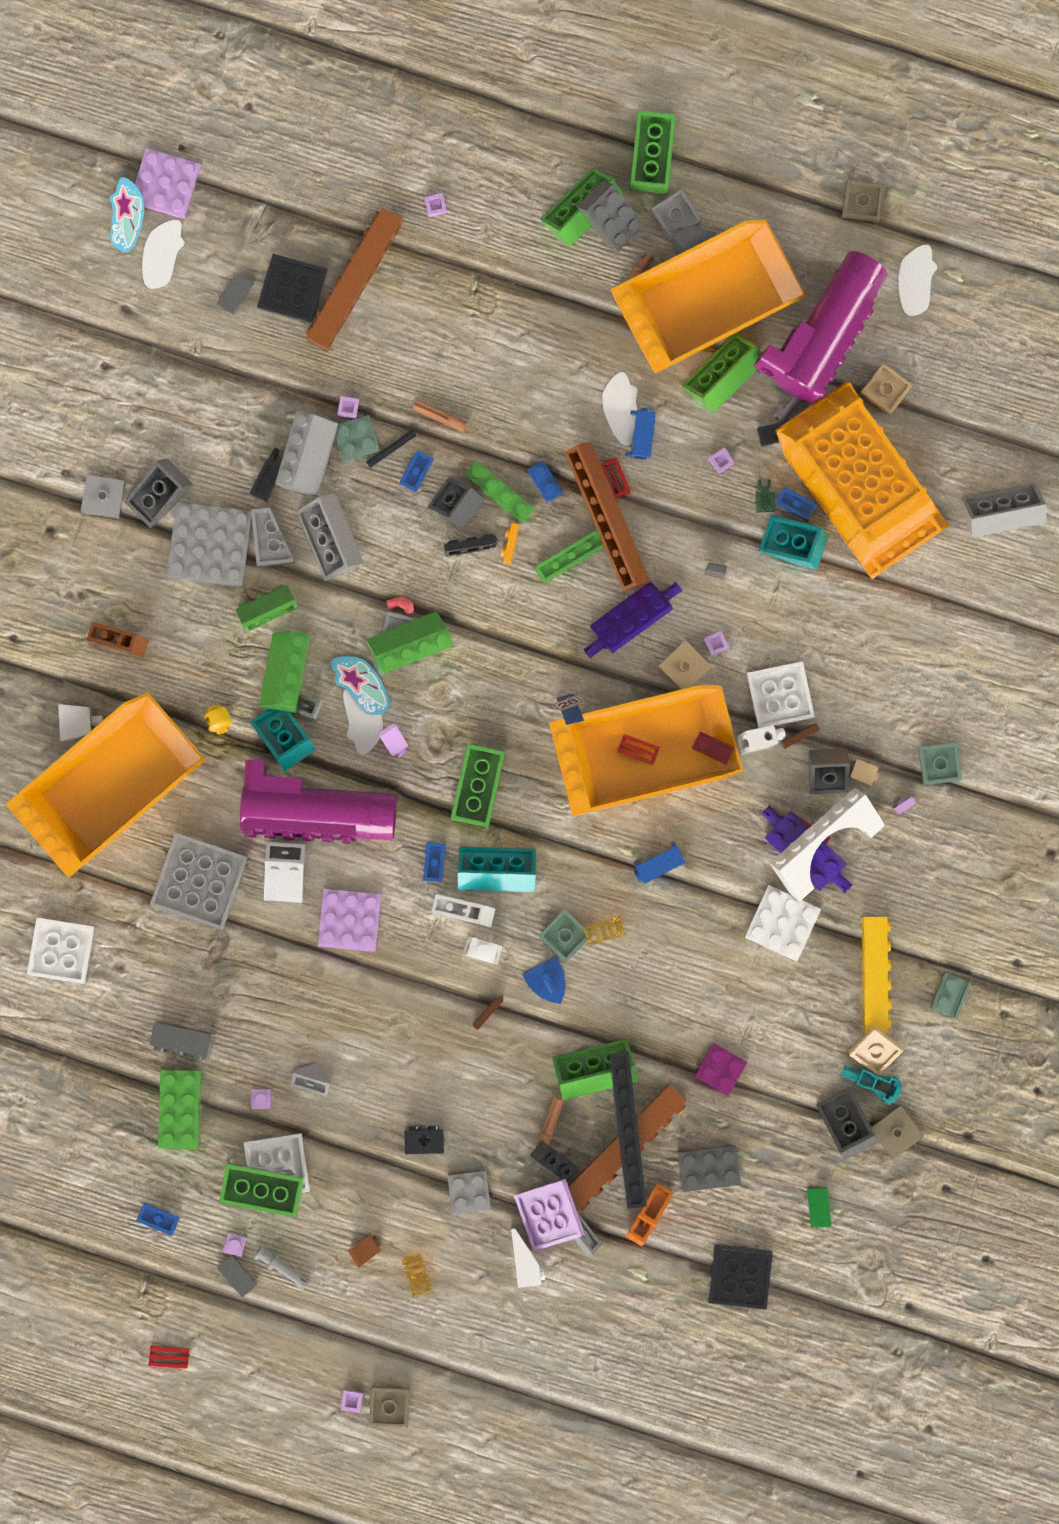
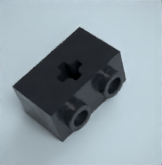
M439 1125L428 1126V1129L420 1130V1126H409L408 1130L404 1131L405 1155L444 1153V1129H439ZM423 1134L426 1135V1138H430L426 1145L419 1141Z
M543 1140L539 1142L530 1154L532 1158L560 1179H566V1182L577 1169L573 1162Z

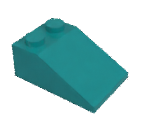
M771 516L758 551L800 567L817 570L829 535L822 527Z
M268 709L250 721L283 771H286L316 750L290 712Z

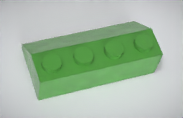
M592 168L540 220L560 241L571 246L592 227L576 206L603 180L613 184L621 195H623V192L613 178Z
M734 333L682 387L702 407L714 413L757 370L753 366L761 352L756 345Z
M437 611L366 639L380 675L454 646L447 627Z
M294 631L272 634L259 707L297 713L310 646V634Z
M627 1038L553 1057L552 1060L563 1101L612 1088L609 1053L629 1052L632 1083L637 1082L635 1064Z

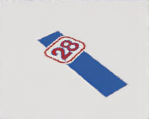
M574 693L557 697L558 702L554 703L553 707L562 712L566 726L584 721L578 706L583 702L581 698L575 696Z

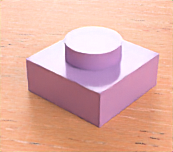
M443 193L424 197L428 217L447 213Z
M340 396L337 415L357 419L360 400Z
M725 447L708 458L718 475L735 464Z
M722 631L703 639L711 656L729 649Z
M905 796L896 802L898 806L894 810L897 814H900L916 804L913 797L907 799Z
M251 1089V1109H271V1089Z
M228 1232L223 1252L242 1257L247 1237Z
M344 1389L340 1410L360 1413L363 1392Z

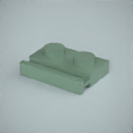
M944 972L930 1008L957 1019L971 983Z

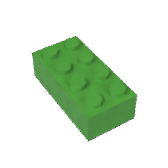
M638 110L630 191L667 195L676 114Z
M467 744L451 820L489 828L505 752Z
M160 1070L158 1149L200 1148L202 1070Z
M227 1163L219 1203L297 1217L305 1177Z

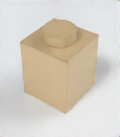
M856 759L850 771L849 779L871 786L872 783L876 784L880 773L877 772V766Z

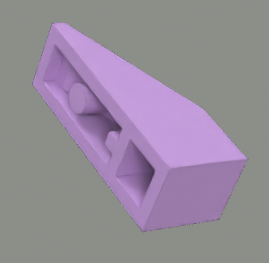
M395 723L378 733L381 741L393 758L395 756L400 758L407 753L406 749L409 746Z

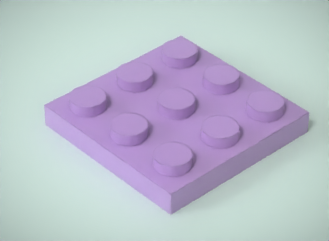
M146 148L135 182L136 187L143 196L144 208L185 219L201 164Z
M324 889L318 947L376 952L381 894Z
M566 1179L514 1195L533 1251L585 1235Z

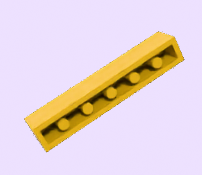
M862 917L863 1033H867L873 1026H876L884 1033H888V1029H891L892 1026L891 1018H888V1010H891V998H888V991H891V979H888V971H891V960H888V952L891 951V941L887 937V933L891 931V923L887 921V917Z

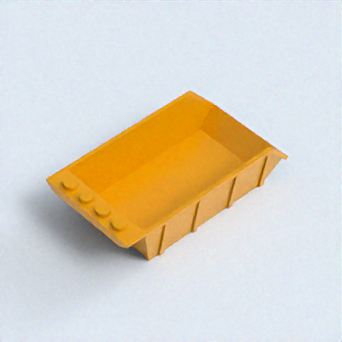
M746 220L611 289L619 309L654 373L674 365L807 297L767 220Z
M850 381L845 382L776 429L784 457L871 579L949 527L947 521L928 496L926 488L921 486L908 468L906 460L901 458L886 437L884 429L878 426L868 412L861 397H858Z
M698 685L582 714L583 722L567 726L564 719L549 722L572 816L718 781L743 772L722 686ZM700 731L735 748L727 765L692 749ZM626 734L660 747L654 765L617 752L623 735ZM626 739V743L650 751L652 753H654L655 751L652 748L646 747L644 745ZM625 746L623 747V750L631 752L633 754H636L649 760L652 759V756L646 755L644 753L638 752Z
M147 692L124 702L5 805L69 878L206 759Z

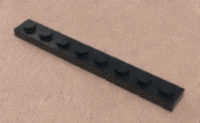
M629 1052L609 1053L627 1209L645 1207L647 1203Z

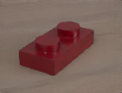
M701 731L692 746L693 750L724 765H727L735 749Z

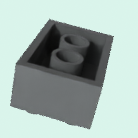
M604 180L576 206L606 246L617 252L645 226L616 187Z
M154 1022L149 1045L154 1046L153 1050L167 1052V1049L173 1050L172 1054L186 1056V1053L192 1054L191 1058L205 1060V1057L211 1056L215 1034L162 1022Z
M735 1145L677 1152L681 1190L683 1192L741 1185L737 1147Z

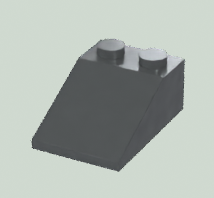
M168 458L157 460L124 502L152 528L186 495L194 484Z
M850 1087L816 1104L845 1161L880 1143Z

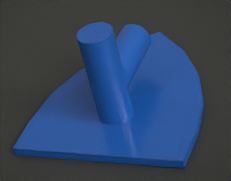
M556 956L522 975L531 990L539 997L552 1003L561 1004L565 993V977Z

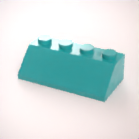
M459 847L458 890L535 892L536 849Z

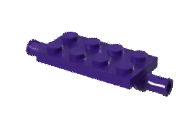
M650 581L590 625V628L597 636V640L584 648V652L590 659L602 649H608L613 654L673 610L669 600L681 593L682 589L674 582V584L662 592Z
M768 805L761 813L773 824V829L764 838L780 853L809 829L792 811L785 817H781L771 805ZM824 841L816 849L811 861V883L820 891L829 882H834L843 893H846L853 885L841 874V870L847 863Z

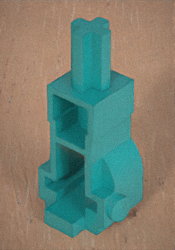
M844 1065L840 1076L855 1081V1085L872 1090L877 1098L882 1099V1102L889 1105L892 1102H896L902 1090L903 1084L900 1083V1078L884 1075L878 1077L866 1070L860 1069L859 1071L847 1065ZM878 1079L889 1084L893 1081L887 1098H885L886 1093L874 1089Z

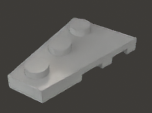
M252 509L251 516L257 567L295 563L271 509Z

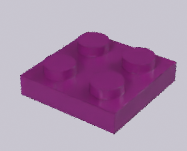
M713 1043L697 1070L695 1077L728 1096L747 1062Z

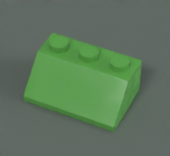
M282 584L273 588V592L266 594V592L259 594L255 597L256 600L250 603L249 601L240 603L238 605L239 608L235 610L246 632H249L298 609V606L288 585L284 586Z

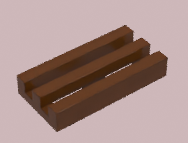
M814 723L783 740L781 743L783 748L786 749L817 732L819 727Z
M496 997L473 1023V1027L478 1031L503 1001Z

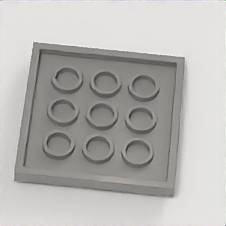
M177 502L166 577L243 587L252 523L251 511Z
M175 832L150 906L223 930L249 857Z

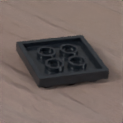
M272 254L257 309L312 324L328 269Z
M714 1244L708 1303L767 1310L773 1251Z

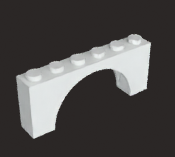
M854 788L797 840L792 842L770 865L788 892L801 901L814 889L810 879V865L816 849L826 837L837 830L853 827L858 828L871 838L885 825L867 796Z

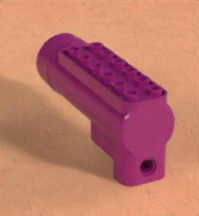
M857 251L848 252L839 268L834 272V276L807 322L801 321L791 331L780 350L770 344L760 353L753 367L776 381L778 386L788 394L810 404L817 402L826 393L827 384L831 383L837 374L835 370L845 361L846 357L844 355L855 344V337L864 329L863 323L874 312L872 307L875 302L873 300L877 297L878 291L888 276L886 269L878 261L864 253Z
M245 760L244 783L240 803V831L245 834V837L256 838L257 835H264V838L276 839V836H283L285 840H295V837L303 838V841L313 842L314 839H322V842L325 843L341 840L343 844H353V841H357V838L366 840H394L397 794L377 793L374 791L304 788L302 778L266 776L267 766L264 760Z

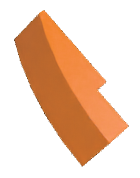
M656 1183L646 1199L647 1206L640 1209L625 1237L643 1246L674 1192Z

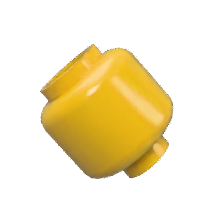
M219 704L209 707L204 715L209 731L217 732V734L227 732L228 727L232 724L227 708Z

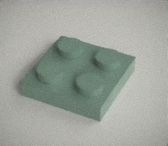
M369 415L338 425L335 436L344 463L380 452Z
M957 742L918 747L923 785L962 781Z
M564 909L538 937L567 963L592 934Z

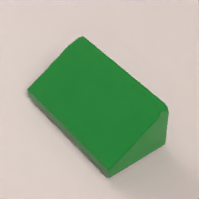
M828 1188L807 1189L811 1228L831 1227Z

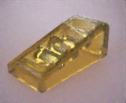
M620 916L583 928L589 946L626 935ZM612 922H614L617 931L616 934H614L611 926ZM606 924H607V927H608L610 936H607V934H606V931H605V928H604V925H606ZM597 927H600L603 938L599 937ZM590 929L594 931L596 937L594 941L592 940Z
M418 1253L402 1259L413 1297L418 1298L434 1292L421 1254ZM416 1261L419 1262V1264L410 1268L408 1266V1264L414 1263ZM421 1269L422 1271L414 1275H411L412 1271ZM420 1277L424 1278V1280L418 1281L416 1283H414L413 1281L414 1279ZM426 1284V1288L416 1289V1287Z

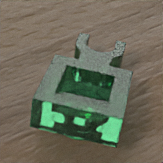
M760 479L757 482L760 492L755 493L756 513L775 512V492H769L771 479H768L767 486H762Z

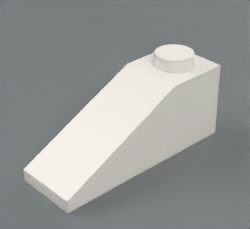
M436 894L431 913L491 927L495 909Z
M511 1227L518 1288L541 1285V1280H545L543 1268H539V1263L517 1229Z

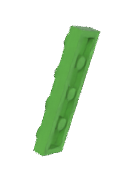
M477 460L464 474L466 478L521 524L534 511L530 504Z
M593 531L535 566L534 569L542 582L546 584L604 549L598 531Z

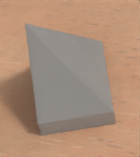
M300 694L297 714L317 722L323 701Z
M317 1062L294 1070L290 1086L327 1097L331 1080Z

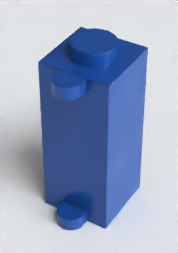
M640 408L637 411H630V415L635 416L631 452H626L625 456L643 460L650 459L656 412H651L652 409Z
M674 841L671 842L673 848L641 864H638L637 860L633 861L636 869L634 874L638 882L642 881L645 884L686 863Z

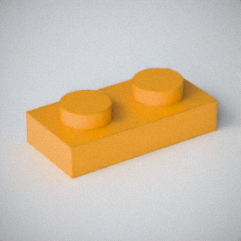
M512 523L511 528L507 527L505 538L508 539L507 546H503L501 557H504V563L511 564L519 524Z

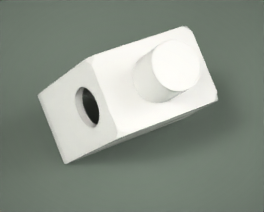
M58 705L60 741L66 743L82 739L93 730V727H96L104 720L103 715L93 716L90 707Z
M774 725L745 731L737 737L741 753L745 754L773 747L778 744V740L785 739L786 735L783 728L775 729Z
M468 936L463 955L498 965L503 947Z

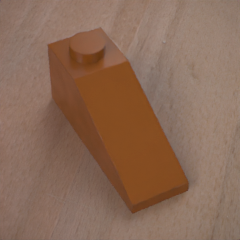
M92 622L86 639L144 658L149 639L138 634Z
M370 1233L351 1245L348 1252L359 1268L380 1252L381 1249L379 1247L381 1243L376 1235L372 1236Z

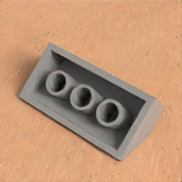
M296 411L275 483L286 490L318 497L339 424L314 414Z
M1036 483L961 498L967 528L972 538L1046 523V503Z
M336 494L320 496L296 511L324 581L350 572L364 564Z

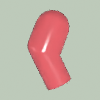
M405 597L386 600L388 609L400 607L404 609L405 614H411L414 611L413 602Z

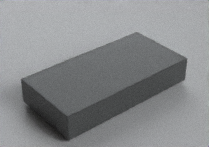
M237 273L217 302V305L234 315L253 287L254 282Z
M708 563L704 575L723 579L727 567Z
M233 1255L217 1268L242 1298L257 1285Z

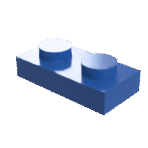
M417 450L399 485L417 493L434 459Z
M544 460L527 470L546 503L563 494Z
M785 486L775 502V505L807 522L818 505Z
M427 842L423 881L442 883L446 844Z
M143 1203L136 1221L173 1236L180 1217L150 1204Z

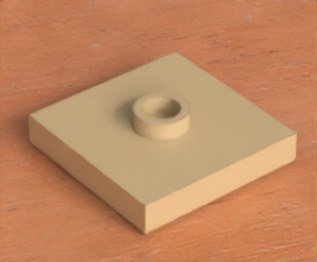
M882 363L860 394L890 416L912 388L913 384Z
M685 640L658 668L682 690L693 687L712 666Z
M873 1026L848 1053L876 1076H879L904 1049L876 1026Z

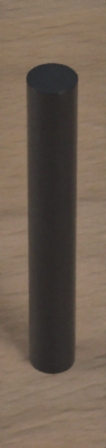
M413 430L409 431L366 461V464L371 468L417 435Z

